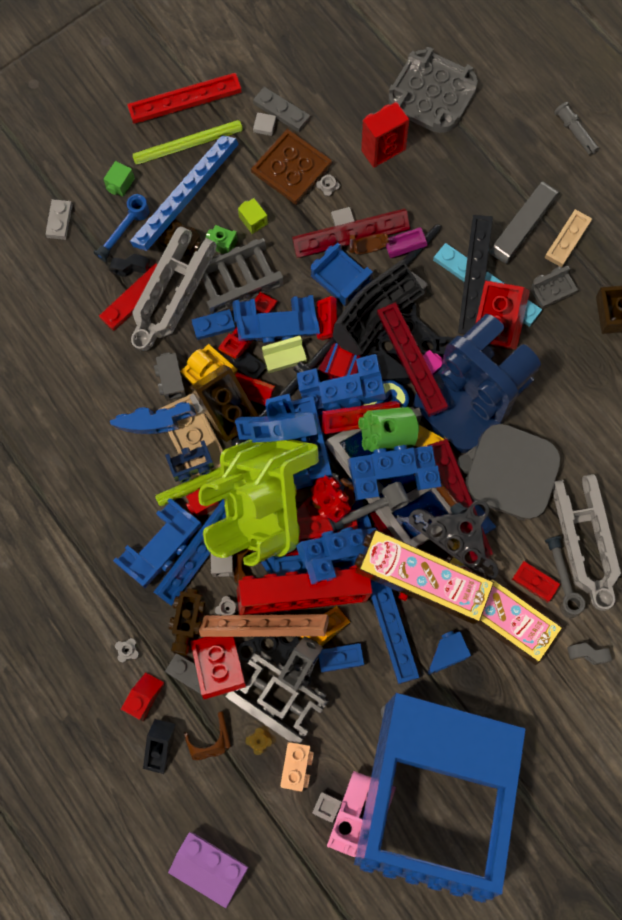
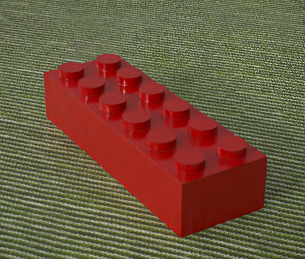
M351 566L348 570H341L340 567H335L336 578L331 581L322 580L311 585L308 571L307 574L288 572L285 576L267 574L264 575V578L256 579L255 576H246L238 581L237 586L239 615L366 603L372 594L371 581L369 578L355 573L357 566Z

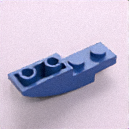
M180 402L171 409H159L156 411V414L149 408L141 407L136 409L134 413L117 415L116 419L110 420V424L126 432L158 434L179 429L177 421L195 416L196 412L195 408L187 402Z
M279 413L276 416L239 417L235 420L239 440L252 439L253 442H271L301 438L319 433L315 413Z

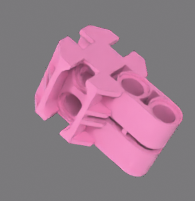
M353 771L327 847L352 857L356 856L363 821L359 816L364 802L367 801L366 796L371 777ZM392 786L389 806L395 792V786ZM343 821L351 824L352 830L348 835H342L339 832V825Z

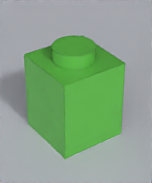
M115 161L103 180L107 191L123 197L135 178L131 168Z

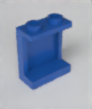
M339 243L330 246L325 251L324 256L321 259H316L311 265V277L344 306L369 284L373 277V271L368 267L363 269L341 250V244Z

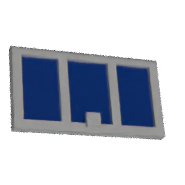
M361 429L342 431L325 442L351 479L348 459L374 454V452L363 449ZM414 475L376 480L379 497L367 498L369 503L375 502L384 497L382 490L385 487L401 482L410 503L395 511H391L389 506L386 505L375 510V512L396 539L416 548L430 539L410 524L409 516L414 509L423 508L433 516L453 514L450 511V506L436 488L418 491ZM421 513L419 515L414 514L416 523L422 521L426 524L423 527L425 530L433 522L430 519L428 523L422 519L424 515ZM438 525L431 527V534L433 536L442 532V528Z

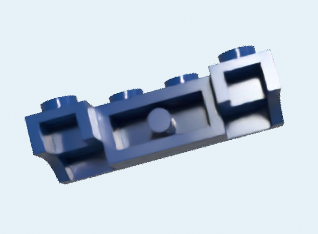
M313 295L305 298L292 297V311L256 314L255 299L243 302L235 300L233 302L235 323H237L239 341L257 340L263 341V344L274 343L278 339L283 341L297 336L318 335L320 333L319 323L316 318Z
M376 354L356 359L359 373L320 382L317 369L297 373L299 391L302 398L314 397L318 415H321L322 411L357 407L385 400L386 394Z
M407 445L394 447V451L386 452V448L373 450L374 454L348 459L356 501L379 497L376 480L415 474L418 491L441 487L438 465H435L432 445L408 449Z
M171 498L168 499L166 507L161 512L158 511L156 513L166 524L138 554L127 545L125 547L126 551L118 559L115 558L113 560L115 564L144 588L149 585L158 573L161 574L163 571L166 572L171 568L174 563L173 559L177 555H182L188 547V540L201 527V522Z
M352 527L342 529L340 533L328 531L321 534V538L302 541L297 544L298 554L307 568L311 585L322 580L331 581L336 578L333 564L356 560L358 554H362L365 546L362 544L366 534H370L376 528L353 530Z

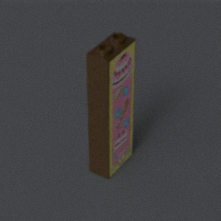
M376 529L370 534H366L362 544L365 546L362 554H358L354 563L357 566L355 573L471 624L480 622L494 585L493 581Z
M448 555L445 559L450 563L473 572L454 557ZM491 580L494 582L481 620L476 624L536 666L542 660L563 627L496 580Z

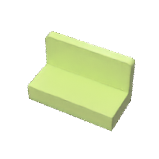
M301 336L262 347L268 373L296 366L300 361L303 363L307 362Z

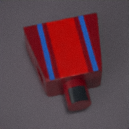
M334 343L319 366V377L331 380L358 373L356 359L360 358V355H355L341 349L337 343Z

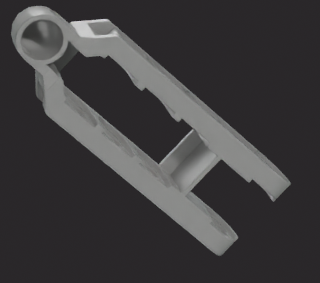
M182 226L176 229L133 310L134 320L137 325L131 337L134 347L141 351L149 350L157 337L162 338L173 333L215 254L216 242L205 238L198 252L195 251L189 265L180 262L190 243L192 232ZM174 271L185 275L180 286L176 287V293L170 305L166 306L167 310L161 322L156 325L152 324L150 317Z
M594 474L582 477L588 509L577 511L572 510L569 495L566 494L564 480L555 481L552 492L574 583L583 591L590 593L592 604L597 610L606 611L615 603L612 586L621 572L597 478ZM592 522L605 574L602 580L592 581L586 576L583 564L585 559L581 555L578 543L580 538L576 535L575 523Z

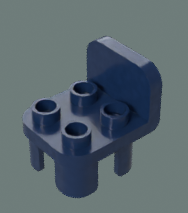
M485 314L463 336H456L446 346L441 369L433 377L448 405V409L429 417L418 394L416 393L414 409L420 408L421 420L438 436L447 439L450 447L460 453H467L477 446L480 435L489 427L504 423L511 412L516 398L534 382L535 379L532 376L541 367L539 358L527 345H520L499 367L491 361L495 353L488 345L503 331L504 325L490 314Z

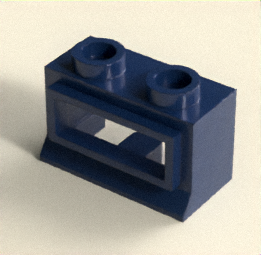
M204 440L200 441L202 446L191 451L189 447L181 450L182 454L172 458L169 453L165 455L175 482H187L192 479L191 476L198 473L199 475H206L211 472V468H214ZM205 456L207 462L177 473V466Z

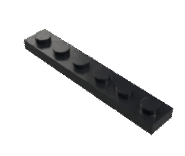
M473 215L458 334L464 335L476 323L486 279L493 216Z

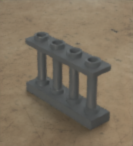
M264 238L252 240L243 247H235L224 255H216L210 261L201 278L210 296V300L207 301L210 314L232 308L235 300H239V302L248 301L256 298L260 292L265 294L284 286L281 272H272L262 252L266 250ZM256 255L265 274L264 278L254 280L245 258ZM236 262L247 282L245 286L240 288L235 286L226 267ZM217 270L220 271L229 290L228 293L221 296L217 294L208 275Z

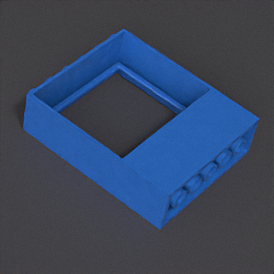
M396 693L385 705L354 865L360 866V870L373 873L374 870L383 872V876L396 879L397 876L405 878V882L418 885L419 882L428 884L427 888L441 891V888L450 890V894L463 897L464 894L470 895L472 900L477 902H486V900H493L494 897L502 895L525 728ZM397 762L497 789L485 877L381 849Z

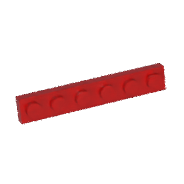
M232 73L127 104L132 122L135 124L242 93L236 73Z

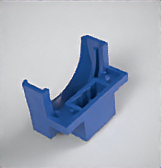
M290 394L266 399L267 417L276 416L279 413L316 414L319 433L291 439L318 446L319 462L293 474L296 490L314 486L313 481L323 478L325 475L332 477L329 464L331 462L314 397L310 396L292 401Z

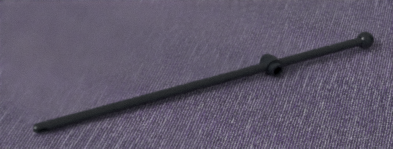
M439 224L434 225L425 235L427 244L440 231L441 226ZM425 247L409 252L403 259L408 266ZM331 337L308 363L304 364L300 361L293 370L296 373L312 370L328 353L332 345L337 343L336 340ZM297 375L278 396L290 394L298 386ZM266 409L259 415V417H267ZM235 436L231 440V445L235 446L247 440H239V436Z

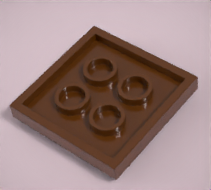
M286 129L251 168V173L296 205L332 165V160L289 129Z

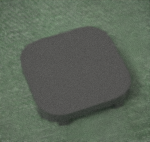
M427 47L426 50L412 51L408 55V61L396 81L390 86L389 104L397 102L410 121L438 133L448 132L459 123L475 95L478 83L477 76L470 65L467 64L465 68L434 54V48Z
M492 425L480 435L468 475L464 481L472 502L476 500L486 501L490 508L517 517V520L533 519L539 516L548 504L560 464L558 450L549 441L508 425Z

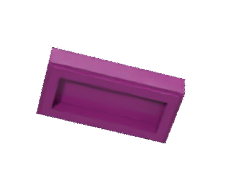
M421 227L388 238L389 243H386V249L390 258L427 246V241Z

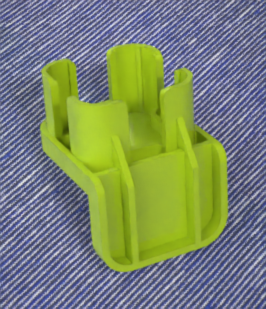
M250 439L225 449L220 456L222 477L202 485L199 490V503L201 505L208 506L224 499L226 518L207 526L203 530L204 543L209 552L216 557L227 558L244 549L256 551L243 558L244 564L248 566H255L272 556L281 557L292 552L298 544L300 528L297 523L296 486L293 474L319 462L318 446L291 439L271 442H253Z

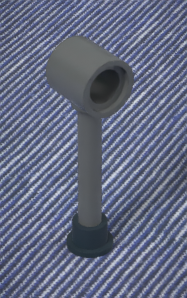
M401 482L388 485L382 490L383 498L344 515L337 523L329 519L334 532L337 533V530L344 528L343 525L386 505L389 506L391 511H395L409 504L410 500Z
M561 536L546 539L545 543L548 544L549 550L553 553L565 594L560 604V611L567 618H575L584 610L585 601L581 595L572 591L561 553ZM567 602H575L577 610H571Z

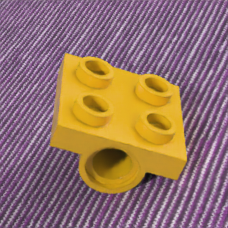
M208 344L203 350H196L189 357L187 365L180 372L191 384H194L222 365L230 367L234 374L238 373V370Z

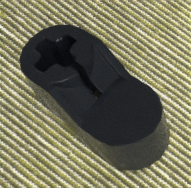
M132 254L126 259L112 258L109 271L122 277H126L133 272L146 273L150 260L138 254Z

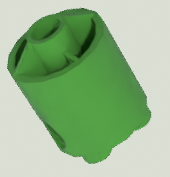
M409 407L367 411L358 420V426L362 430V447L364 450L374 452L373 450L386 448V451L394 450V447L407 445V448H412L418 439L419 423L413 410Z

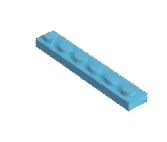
M445 243L434 256L433 261L462 281H465L467 257ZM486 271V281L503 283ZM529 300L523 323L528 327L532 325L542 311L541 308Z

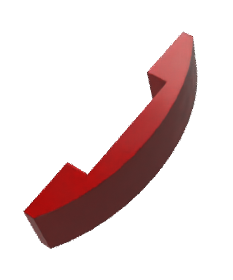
M260 292L255 298L256 314L271 313L277 301ZM236 327L232 334L229 333L218 347V350L237 359L253 340L239 341Z

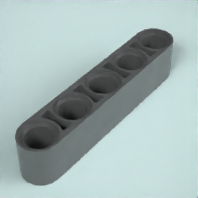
M542 181L495 242L489 254L507 264L555 201L559 191Z

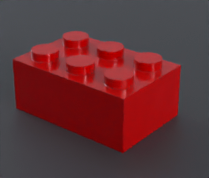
M397 102L385 105L380 111L375 114H369L363 120L361 151L373 168L406 150L409 118Z

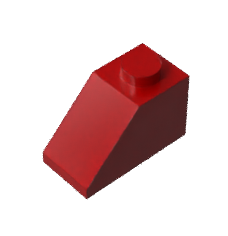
M145 672L130 691L121 710L144 722L164 682Z

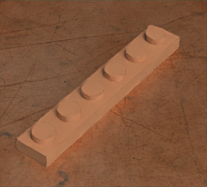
M328 614L204 616L199 633L201 637L325 636L329 618Z

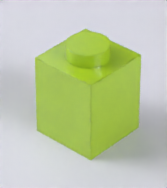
M254 198L243 202L238 208L239 218L251 234L268 225L267 214Z

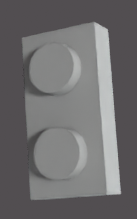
M51 201L45 233L47 238L66 240L72 210L71 201Z

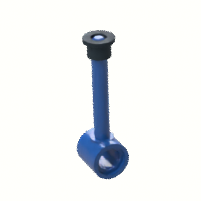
M134 194L128 198V215L103 246L101 245L97 251L94 250L93 253L100 260L107 261L111 248L134 219L141 221L148 217L149 207L142 195Z

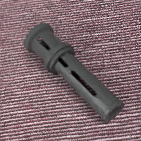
M564 102L556 108L554 114L561 118L565 128L572 131L589 156L595 154L594 150L598 151L599 146L596 145L581 125L579 116L574 114L569 107L570 104Z

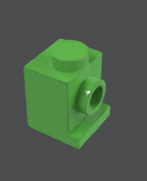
M217 225L214 226L213 230L209 229L206 238L216 242V251L222 254L230 252L238 241L236 231H230Z

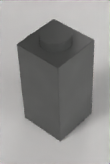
M167 352L156 357L157 365H154L156 377L160 376L161 383L158 384L160 395H164L166 401L186 397L176 353Z

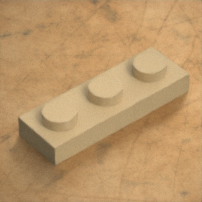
M575 209L545 258L563 267L591 223L592 218Z

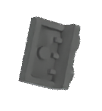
M569 266L557 267L546 276L540 275L533 280L530 290L541 309L577 293L578 289L568 274L570 271Z

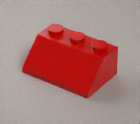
M485 280L476 323L485 314H490L504 325L503 331L489 345L512 350L517 349L530 293L525 287Z

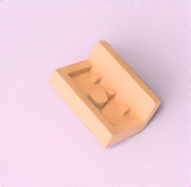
M288 743L281 788L303 792V788H308L310 774H306L307 765L312 766L314 752H310V746Z

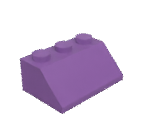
M189 832L177 852L168 873L224 908H227L249 866L193 832Z

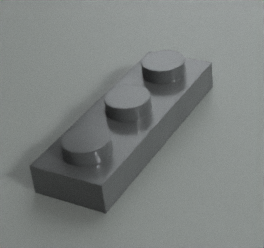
M263 87L253 99L255 106L270 115L276 116V119L298 133L310 120L309 114L266 87Z

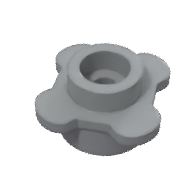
M325 175L321 178V181L317 182L316 186L324 192L325 196H330L331 192L339 189L340 184L336 182L333 176Z
M224 596L219 606L215 608L217 615H234L236 611H239L238 603H234L228 596Z
M130 638L126 642L119 641L116 643L115 648L118 650V660L120 662L138 658L139 653L136 650V641Z

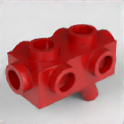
M325 475L323 478H318L315 481V486L311 488L313 493L311 499L316 505L321 507L318 512L326 520L329 518L337 523L352 508L347 502L348 496L340 490L341 484L334 477L329 478Z

